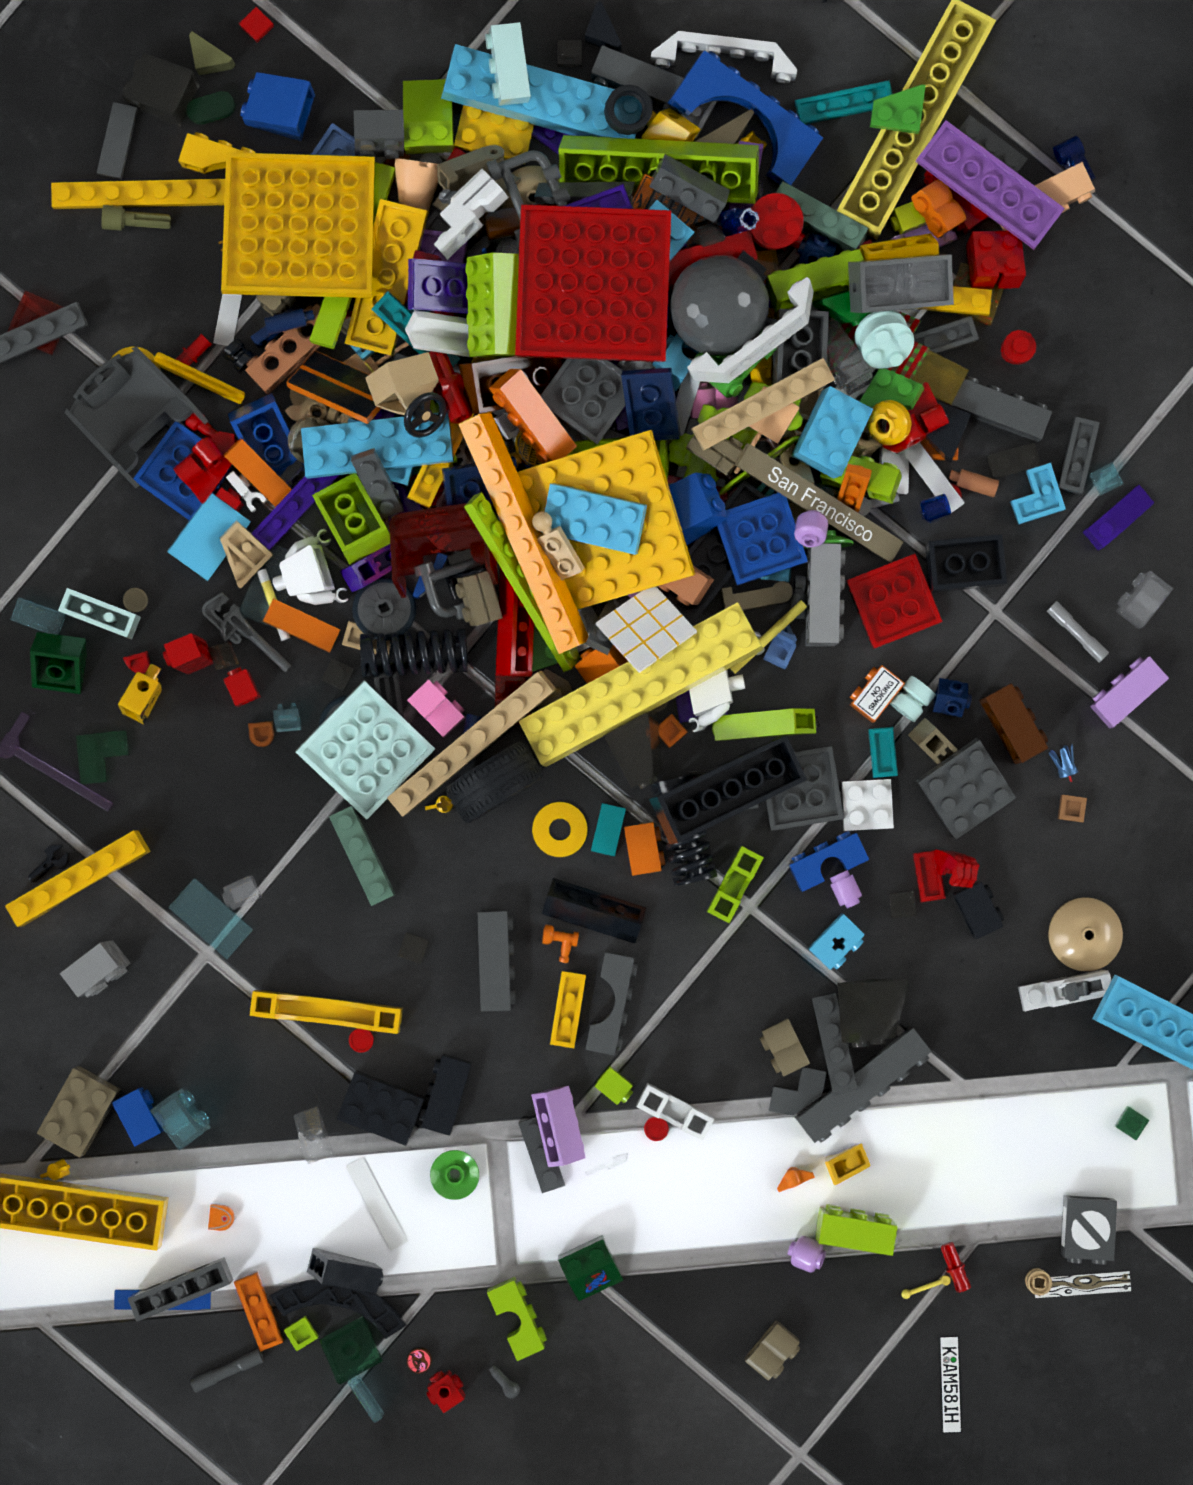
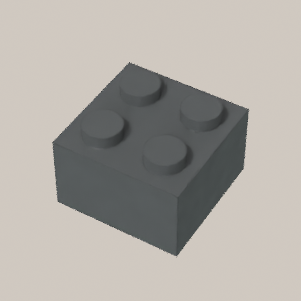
M354 110L355 156L385 157L386 159H397L404 156L403 110Z

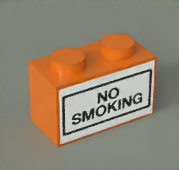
M883 665L879 666L878 669L873 667L865 677L868 680L863 688L858 686L850 696L853 700L850 706L872 723L878 719L905 684Z

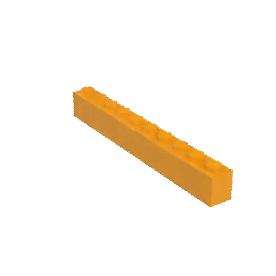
M492 413L478 414L458 424L558 653H563L586 643L589 635L565 580L561 581L537 540L538 536L542 533L536 530L532 524V519L535 515L534 509Z

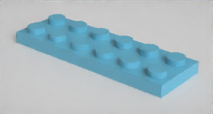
M447 412L441 426L431 435L422 438H416L407 433L404 427V417L371 420L369 424L360 421L301 428L305 477L307 479L357 473L351 462V456L375 448L385 470L454 462L450 418ZM433 422L421 423L415 430H424L432 425Z
M1114 975L1092 1019L1193 1070V1014Z

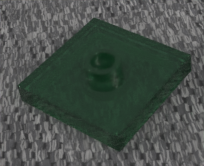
M363 1316L319 1340L336 1382L339 1385L383 1361L367 1321Z

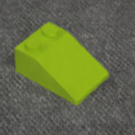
M446 79L403 81L404 149L406 154L453 152V102L441 99Z

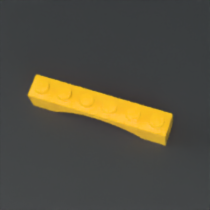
M195 132V135L187 133L178 161L184 168L207 174L226 168V152H256L242 147L241 150L233 148L231 143L224 140H218L217 143L209 140L208 136Z
M133 830L5 905L17 927L25 926L81 890L131 864L151 851L140 832Z
M254 990L252 992L250 1016L324 1023L398 1034L400 1032L403 1007Z

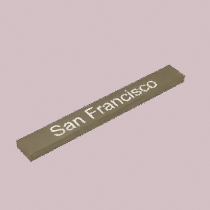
M747 443L734 464L803 509L820 512L826 517L830 526L887 562L892 563L903 544L902 540L751 444Z

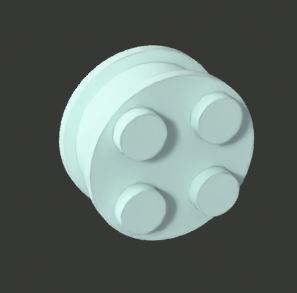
M894 310L879 311L867 315L859 323L855 331V343L868 365L878 369H886L901 365L909 356L914 346V335L899 312Z

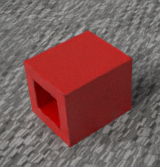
M236 668L227 673L229 677L223 679L237 707L261 697L247 669Z

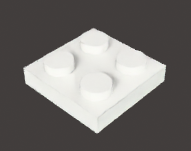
M891 779L841 782L844 831L894 828Z

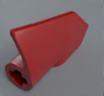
M928 382L922 384L924 391L913 409L908 410L912 424L909 435L898 444H883L882 448L898 454L925 439L927 434L949 423L942 406L937 403ZM888 421L886 423L885 432H888L890 428Z
M219 431L212 438H203L192 448V453L173 468L179 478L192 490L202 504L207 501L232 465L224 454L235 444V434Z

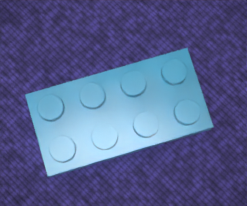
M550 483L545 512L552 518V529L561 526L568 539L636 555L639 550L647 505Z

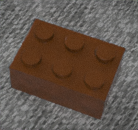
M1011 683L985 696L979 702L1014 764H1019L1048 749L1046 743L1049 741L1044 731L1037 729L1034 723L1036 717L1029 707L1025 708L1022 702L1024 696L1018 686L1014 687Z

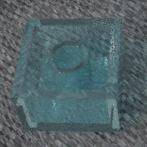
M182 1088L150 1110L179 1151L211 1128L208 1125L210 1123L208 1116L204 1111L201 1110L199 1112L194 1106L196 1101L188 1090L184 1092Z

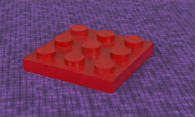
M916 554L846 581L873 649L942 622Z

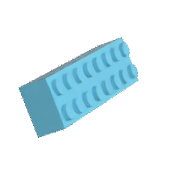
M455 44L441 99L511 119L521 120L572 136L635 139L636 134H619L611 129L606 122L604 114L605 103L615 89L526 64L531 95L529 102L499 106L498 98L494 99L492 84L496 83L495 74H490L489 59L492 58V54ZM627 95L622 96L616 101L614 113L619 121L625 124H633L640 119L642 105L638 99Z

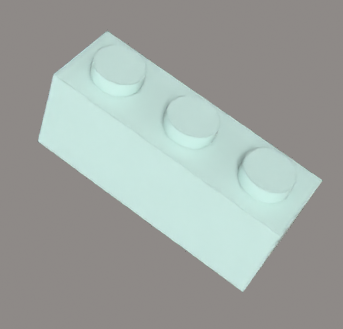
M519 22L491 25L489 34H485L487 49H491L492 58L489 59L490 74H495L496 83L492 84L494 99L498 98L499 106L528 103L531 95L521 24Z
M69 588L66 589L58 609L59 612L131 640L141 618L134 613Z

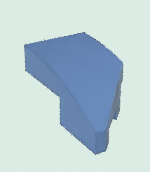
M790 624L772 639L763 658L784 670L793 655L797 641Z

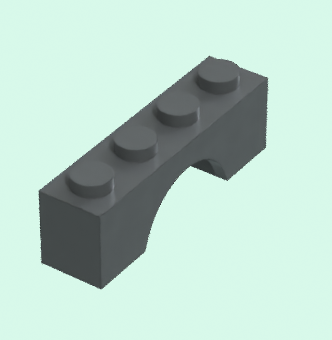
M605 951L600 977L611 985L615 994V1004L613 1010L605 1019L590 1024L585 1050L614 1056L616 1050H621L623 1036L619 1035L620 1026H626L628 1012L624 1011L625 1002L631 1001L633 988L629 987L630 977L635 978L638 963H633L634 957Z

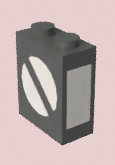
M1063 1195L1060 1255L1067 1258V1262L1082 1263V1259L1092 1260L1093 1264L1106 1265L1107 1261H1114L1117 1201L1106 1197Z

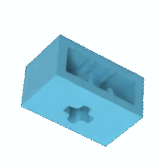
M841 913L807 949L829 970L833 967L837 970L846 961L844 956L850 950L854 952L862 945L864 941L861 938L865 934ZM842 937L841 944L843 947L841 949L837 947L833 949L834 942L832 940Z

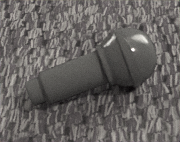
M495 1365L492 1366L489 1371L503 1387L505 1396L511 1399L517 1397L520 1393L519 1384L509 1380Z

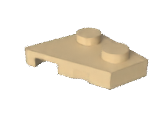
M237 520L220 537L236 583L241 589L272 557L273 553Z

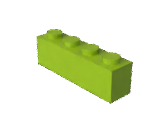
M860 249L846 250L833 257H822L809 264H798L791 269L785 271L777 270L767 275L765 287L775 313L779 309L794 308L787 291L790 290L794 283L802 281L806 277L810 279L814 291L812 302L848 292V262L865 261Z

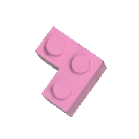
M428 680L408 699V702L445 738L465 719L462 715L465 710L456 700L451 703L445 697L448 692L437 680L434 683Z

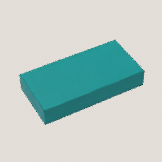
M893 727L868 729L873 778L898 776Z
M602 803L591 851L615 857L626 811L625 808Z

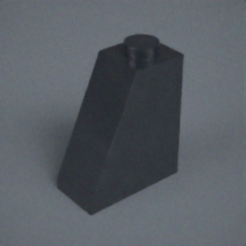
M936 400L942 406L949 423L927 434L925 439L947 462L951 463L971 414Z
M312 1248L307 1272L321 1284L377 1293L378 1287L383 1282V1269L375 1263Z

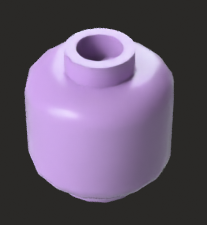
M815 510L801 513L796 520L795 539L806 547L820 546L827 537L828 521L823 514Z
M801 1236L797 1242H791L788 1255L791 1256V1264L794 1267L812 1273L816 1269L820 1270L826 1251L823 1250V1244H819L817 1240Z

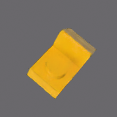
M862 1143L856 1144L839 1154L830 1155L825 1158V1164L834 1185L840 1184L871 1166Z

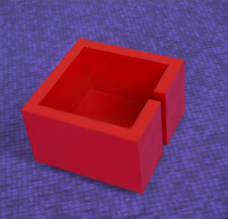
M1009 231L972 232L966 244L971 288L993 289L999 274H1002L997 284L998 289L1020 288L1026 276L1022 241Z

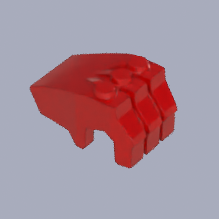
M935 850L934 860L940 867L939 873L941 875H946V873L952 874L949 884L957 887L972 888L977 880L978 868L980 866L976 859L955 851Z

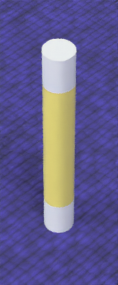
M262 569L257 571L270 606L273 598L276 600L277 598L267 570ZM277 628L281 641L291 638L290 634Z

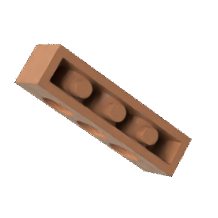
M318 304L313 307L310 305L304 310V312L313 310L315 320L307 321V326L314 327L321 308ZM306 326L283 331L284 334L278 340L273 339L265 346L266 351L261 356L256 355L247 363L248 368L245 371L267 395L305 362L314 350L321 347L311 343L309 340L310 336L302 335V331ZM293 342L297 344V348L293 353H286L284 351L288 343ZM271 359L279 361L278 367L274 370L267 369V363Z

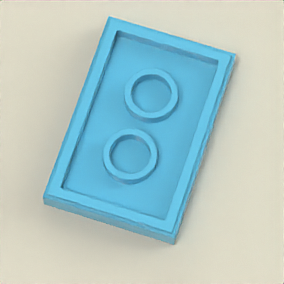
M212 493L207 501L200 505L167 552L208 581L226 557L220 537L236 520L245 528H247L251 521Z

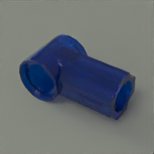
M1073 136L1053 146V152L1058 163L1064 166L1066 170L1083 162L1090 180L1093 181L1096 178L1084 156L1085 149L1078 136Z
M740 207L722 211L719 219L724 237L755 229L759 221L758 213L754 212L751 208L740 209Z
M944 493L920 501L922 509L920 513L922 519L927 522L934 523L942 517L951 515L949 501Z

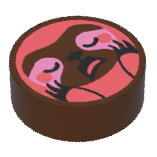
M423 1347L412 1349L407 1357L408 1368L417 1374L426 1372L432 1363L430 1352Z

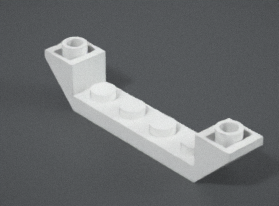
M678 31L651 52L650 64H655L656 67L667 69L670 66L675 67L677 48H682V51L691 53L696 52V50H705L707 52L711 51L716 55H720V53L730 54L733 58L751 56L758 61L773 59L771 78L776 79L779 83L795 81L797 75L796 67L776 42Z
M806 277L802 281H797L787 291L790 302L795 307L794 310L787 311L782 316V319L774 325L767 326L762 331V334L754 340L747 341L742 346V349L734 355L727 356L719 366L707 352L702 356H697L687 366L691 378L694 381L730 383L809 323L814 292L810 279Z

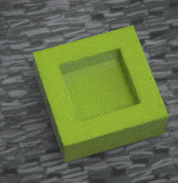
M307 1316L302 1317L284 1329L296 1351L319 1337Z

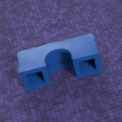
M849 831L836 836L837 842L828 845L826 841L813 847L815 852L806 856L805 852L791 858L793 863L788 866L801 892L825 881L820 868L822 862L828 857L839 859L845 870H849L869 860L857 833L850 834Z

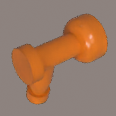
M545 924L542 944H551L552 941L562 942L559 962L568 963L571 946L577 947L579 932L571 934L554 931L552 925Z

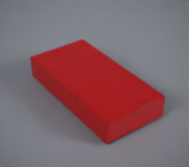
M935 850L913 853L920 902L946 899L943 878L939 873L940 867L934 860Z

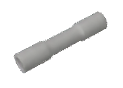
M1058 601L1054 602L1047 609V612L1061 626L1065 627L1095 660L1101 662L1109 654V651L1094 637L1090 636Z

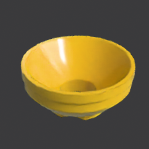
M884 400L876 404L872 408L873 411L867 422L871 436L877 442L884 445H895L905 440L911 431L912 425L908 410L901 403L894 400ZM880 419L888 421L890 425L888 432H882L879 429L878 422Z

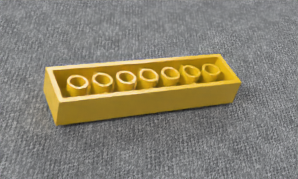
M0 1173V1228L154 1251L162 1247L169 1197Z

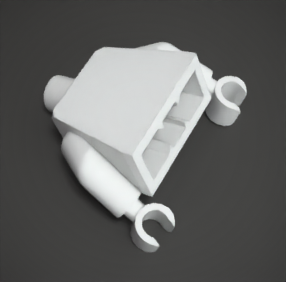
M322 529L317 533V537L310 536L292 545L285 555V560L280 562L279 566L282 575L273 578V585L277 591L287 588L290 596H297L300 601L313 605L332 603L333 600L339 603L348 601V599L341 600L338 597L339 591H347L346 588H339L335 593L331 591L335 587L322 546L330 544L331 539L326 541L320 539V536L326 534L327 530Z
M725 670L689 690L694 715L699 716L689 719V723L695 721L697 723V728L692 730L693 732L705 730L706 726L717 721L729 710L730 704L733 703L732 691L745 689L743 674L729 677L728 671Z

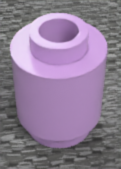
M848 870L830 878L832 882L831 888L840 906L845 904L846 908L860 903L858 898L862 894L853 874L850 875Z

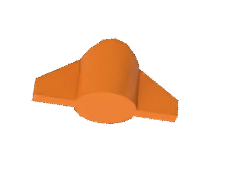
M790 1167L778 1185L777 1190L782 1192L815 1178L813 1172Z

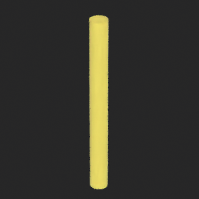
M802 600L758 639L763 648L807 608ZM755 655L734 665L730 669L736 674Z

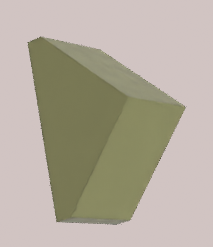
M193 31L190 33L189 37L195 68L199 76L231 70L235 67V63L230 56Z

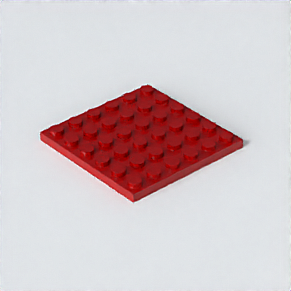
M521 205L515 356L665 362L671 210Z

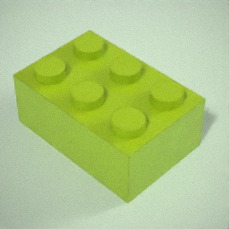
M356 473L312 495L349 565L393 542L384 522Z
M826 1204V1208L819 1207L815 1238L819 1244L893 1256L898 1226L888 1214L875 1212L874 1216L865 1214L864 1210L850 1208V1212L841 1210L840 1206Z

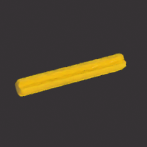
M157 352L153 359L154 365L235 403L241 404L244 400L245 392L163 353Z

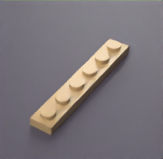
M824 358L693 427L692 431L704 451L835 379Z

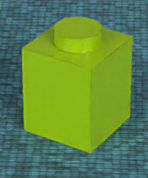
M610 1065L594 1084V1087L616 1105L620 1101L625 1103L633 1094L631 1090L633 1084Z

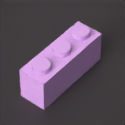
M1150 656L1144 659L1141 657L1137 658L1129 665L1131 670L1125 676L1123 673L1119 674L1111 681L1113 686L1108 691L1102 689L1092 698L1095 702L1090 707L1109 728L1115 727L1169 679Z
M569 1086L554 1087L531 1094L548 1167L564 1166L585 1159L584 1145Z

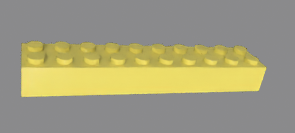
M951 0L902 90L904 91L922 84L926 85L919 134L881 129L837 209L838 212L867 227L868 236L875 240H878L918 166V163L915 162L934 137L996 22L995 19L960 0Z
M737 602L693 626L697 630L696 634L640 673L628 661L518 721L540 764L547 767L764 650L739 603Z

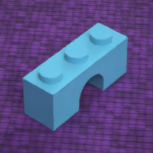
M670 334L666 341V361L653 362L652 365L656 367L655 369L672 368L674 389L677 391L688 373L687 366L692 361L683 354L682 350H690L695 354L699 352L688 346L678 334L675 336Z

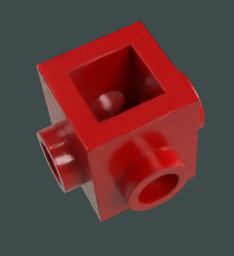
M441 1370L429 1378L431 1382L428 1383V1392L426 1394L433 1405L438 1404L443 1413L465 1399V1393L461 1389L464 1385L456 1373L452 1375L450 1370L445 1373Z

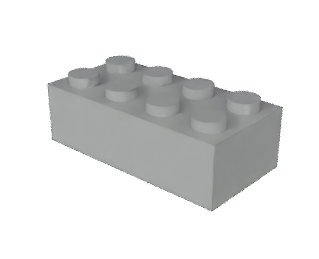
M821 544L820 546L808 547L805 646L835 647L844 637V625L839 624V620L842 614H844V600H840V592L845 587V575H840V570L845 565V550H841V544Z

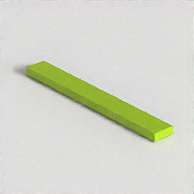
M375 162L373 226L380 199L387 200L396 175L395 167ZM324 297L309 339L311 343L331 349L335 348L352 297Z

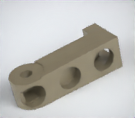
M498 145L484 146L438 164V183L443 189L458 191L459 186L466 184L481 169L489 174L486 162L496 159L497 163L504 161V149Z
M779 581L773 587L736 594L732 593L731 587L721 589L724 609L738 602L743 611L784 604L790 600L793 594L791 585L785 581Z

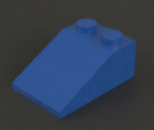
M272 393L228 413L230 423L238 439L242 438L279 477L304 466V463L299 462L290 452L288 447L290 429Z

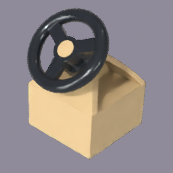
M429 352L388 362L366 377L375 406L404 415V427L409 435L416 438L429 436L443 423L447 406L440 394L432 392L439 379ZM431 400H435L439 405L438 415L430 410ZM433 422L432 425L424 430H415L421 423Z

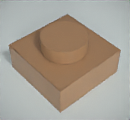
M1061 795L1058 819L1084 823L1087 798Z

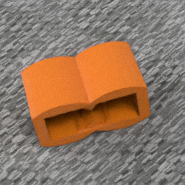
M939 179L911 197L915 209L925 218L928 229L937 238L966 220L962 207L953 199L949 187Z

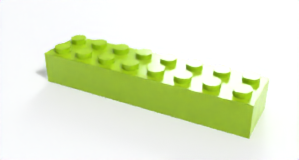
M563 135L559 146L560 182H635L637 189L643 175L647 174L652 177L663 156L666 154L729 189L727 202L755 204L758 193L759 145Z

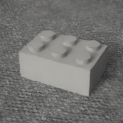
M111 940L97 944L62 971L60 975L77 997L86 996L88 998L95 994L98 995L108 987L106 982L117 980L127 973L126 967L131 963L116 943Z

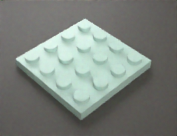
M363 681L295 752L362 816L368 819L435 748L367 682Z

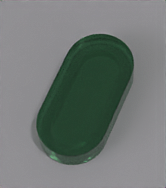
M225 91L209 94L190 101L187 106V115L195 124L209 123L230 116L235 110V101Z

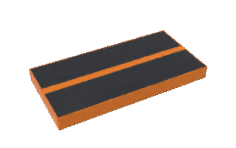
M316 350L286 382L289 389L366 424H369L382 409L375 406L366 381V377L369 374Z

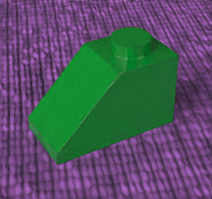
M849 291L813 302L816 309L829 312V316L841 324L851 322L852 327L859 325L867 315L873 313L851 312Z

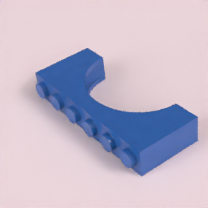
M704 50L667 103L685 117H688L700 105L712 101H729L737 103L748 110L752 109L767 129L772 143V162L766 176L778 185H781L783 181L792 185L823 137L819 135V131L814 126L801 122L799 120L800 117L795 112L782 108L776 98L762 93L756 83L752 81L747 82L740 77L741 74L737 69L732 66L727 67L720 62L721 59L718 55Z

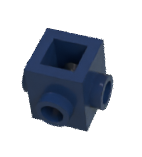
M810 233L808 240H802L797 251L801 255L798 264H809L822 257H833L838 244L829 241L823 235Z
M939 678L935 691L933 712L962 718L964 709H969L972 694H968V683Z

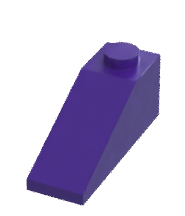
M1137 485L1084 530L1083 533L1099 551L1154 504V501L1140 485Z
M409 532L394 539L387 546L342 569L340 573L351 592H354L417 556L420 552Z

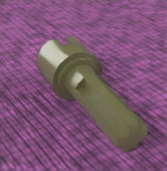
M103 205L102 230L122 231L125 226L169 229L171 227V215L130 212L123 209V206Z

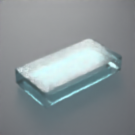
M19 597L10 620L45 633L59 635L66 614Z
M355 1372L349 1377L347 1383L372 1421L376 1423L383 1418L384 1412L359 1373Z

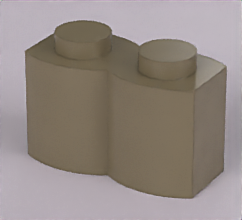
M788 1018L762 1030L764 1036L760 1037V1041L765 1051L770 1049L774 1056V1059L770 1061L776 1074L781 1072L784 1077L810 1064Z
M776 1320L746 1355L745 1362L768 1381L772 1377L777 1378L784 1369L782 1365L788 1357L793 1359L800 1350L798 1346L800 1341Z

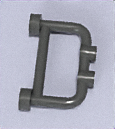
M527 151L497 163L496 159L486 162L491 178L494 181L503 178L519 219L521 218V205H524L510 169L534 160L541 165L556 206L567 205L566 202L571 201L566 187L560 188L557 179L561 178L557 164L551 165L546 155L539 151ZM517 229L514 231V234L519 245L520 229Z
M486 543L481 544L483 555L438 570L434 569L432 561L413 567L416 577H422L430 606L438 616L444 618L456 616L457 620L464 619L462 609L465 606L464 602L449 608L442 607L433 581L490 562L496 576L498 585L496 594L499 600L500 566Z

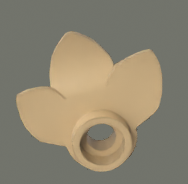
M290 389V400L293 405L285 410L289 418L297 422L306 416H313V411H319L321 413L320 417L326 420L329 412L326 405Z

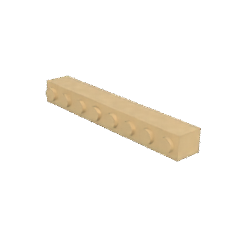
M542 671L537 672L389 795L387 799L402 817L407 815L557 689Z

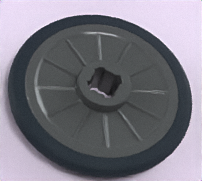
M378 578L358 591L353 601L352 612L356 625L364 634H374V639L377 640L378 633H384L385 639L390 640L392 632L398 633V637H400L409 630L415 620L417 607L412 592L405 584L392 578ZM388 605L390 610L384 612V614L381 613L379 608Z

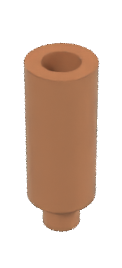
M961 469L960 472L951 470L949 480L956 481V486L993 498L999 484V480Z

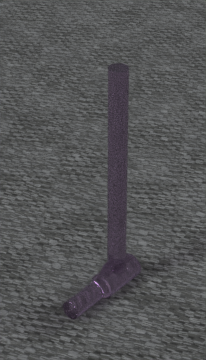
M21 712L11 730L7 731L0 743V757L7 759L13 757V755L108 812L113 805L112 802L19 747L18 736L30 718L28 714Z

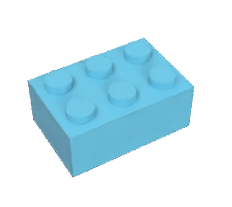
M831 386L822 390L791 457L833 479L842 476L873 409Z

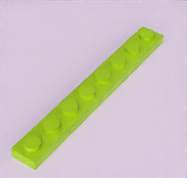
M483 493L474 495L464 508L563 672L571 670L580 659L577 648L574 647L563 653H558L502 523L498 520L491 504L486 500Z

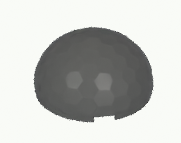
M713 255L699 259L682 271L671 291L669 313L678 336L688 346L703 354L707 352L713 356H726L735 354L742 349V346L747 341L754 340L760 335L769 314V297L762 278L750 265L732 256Z

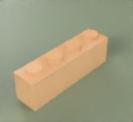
M1083 162L1035 185V187L1064 207L1063 212L1070 209L1069 205L1076 201L1081 204L1091 199V194L1095 192Z

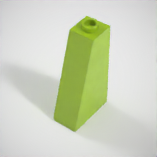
M792 708L722 715L712 724V732L715 736V741L815 734V709Z

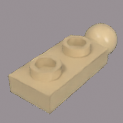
M543 511L536 513L532 519V524L536 530L543 532L538 536L537 540L561 581L582 572L585 567L561 526L552 529L551 516Z

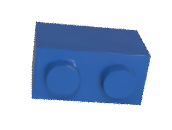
M143 1087L112 1102L134 1147L165 1131L163 1128L165 1121L160 1112H155L152 1106L154 1100L148 1090L144 1091Z

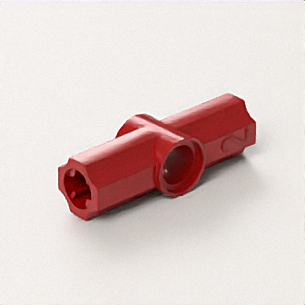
M430 351L429 355L439 379L433 392L440 394L444 398L451 423H461L473 415L463 393V378L458 372H454L447 353Z

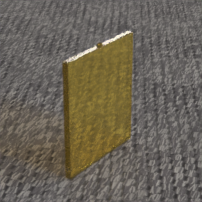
M929 350L912 380L920 384L928 382L934 397L951 405L969 370Z

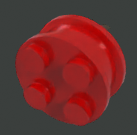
M772 193L763 196L752 205L747 215V230L751 231L753 241L765 249L777 250L789 246L799 237L803 229L804 218L799 204L790 196L782 193Z

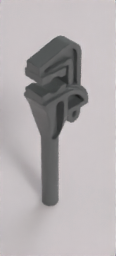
M223 592L203 605V615L220 630L222 639L225 642L230 639L234 644H239L242 641L241 637L249 638L284 672L292 666L253 629L236 604H233L230 607V611L223 615L224 620L215 613L216 610L221 612L222 606L230 600Z

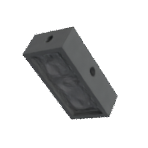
M952 254L848 262L851 312L868 313L954 305Z

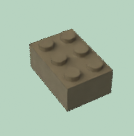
M81 1066L74 1067L37 1134L79 1158L84 1156L111 1110L112 1102L116 1101L122 1089Z

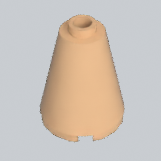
M395 158L394 164L399 204L429 211L438 186V164Z

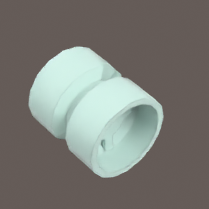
M910 676L903 685V693L898 692L890 704L907 719L915 722L923 713L922 706H928L936 694L923 682Z

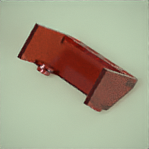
M467 503L404 512L392 517L389 523L392 581L401 598H406L405 576L415 574L413 567L424 563L423 555L437 554L438 552L470 549L473 560L479 564H485L493 585L498 584L497 561L464 508Z

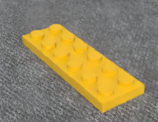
M380 199L373 226L372 298L355 299L345 344L390 356L394 355L398 334L371 308L387 291L406 307L408 299V259L413 258L415 250H420L429 211Z

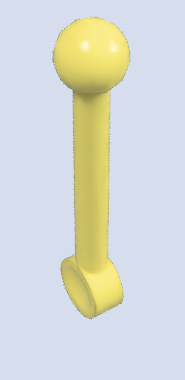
M943 1275L940 1280L912 1290L904 1289L901 1296L904 1299H908L911 1295L941 1284L949 1285L951 1279L948 1275Z

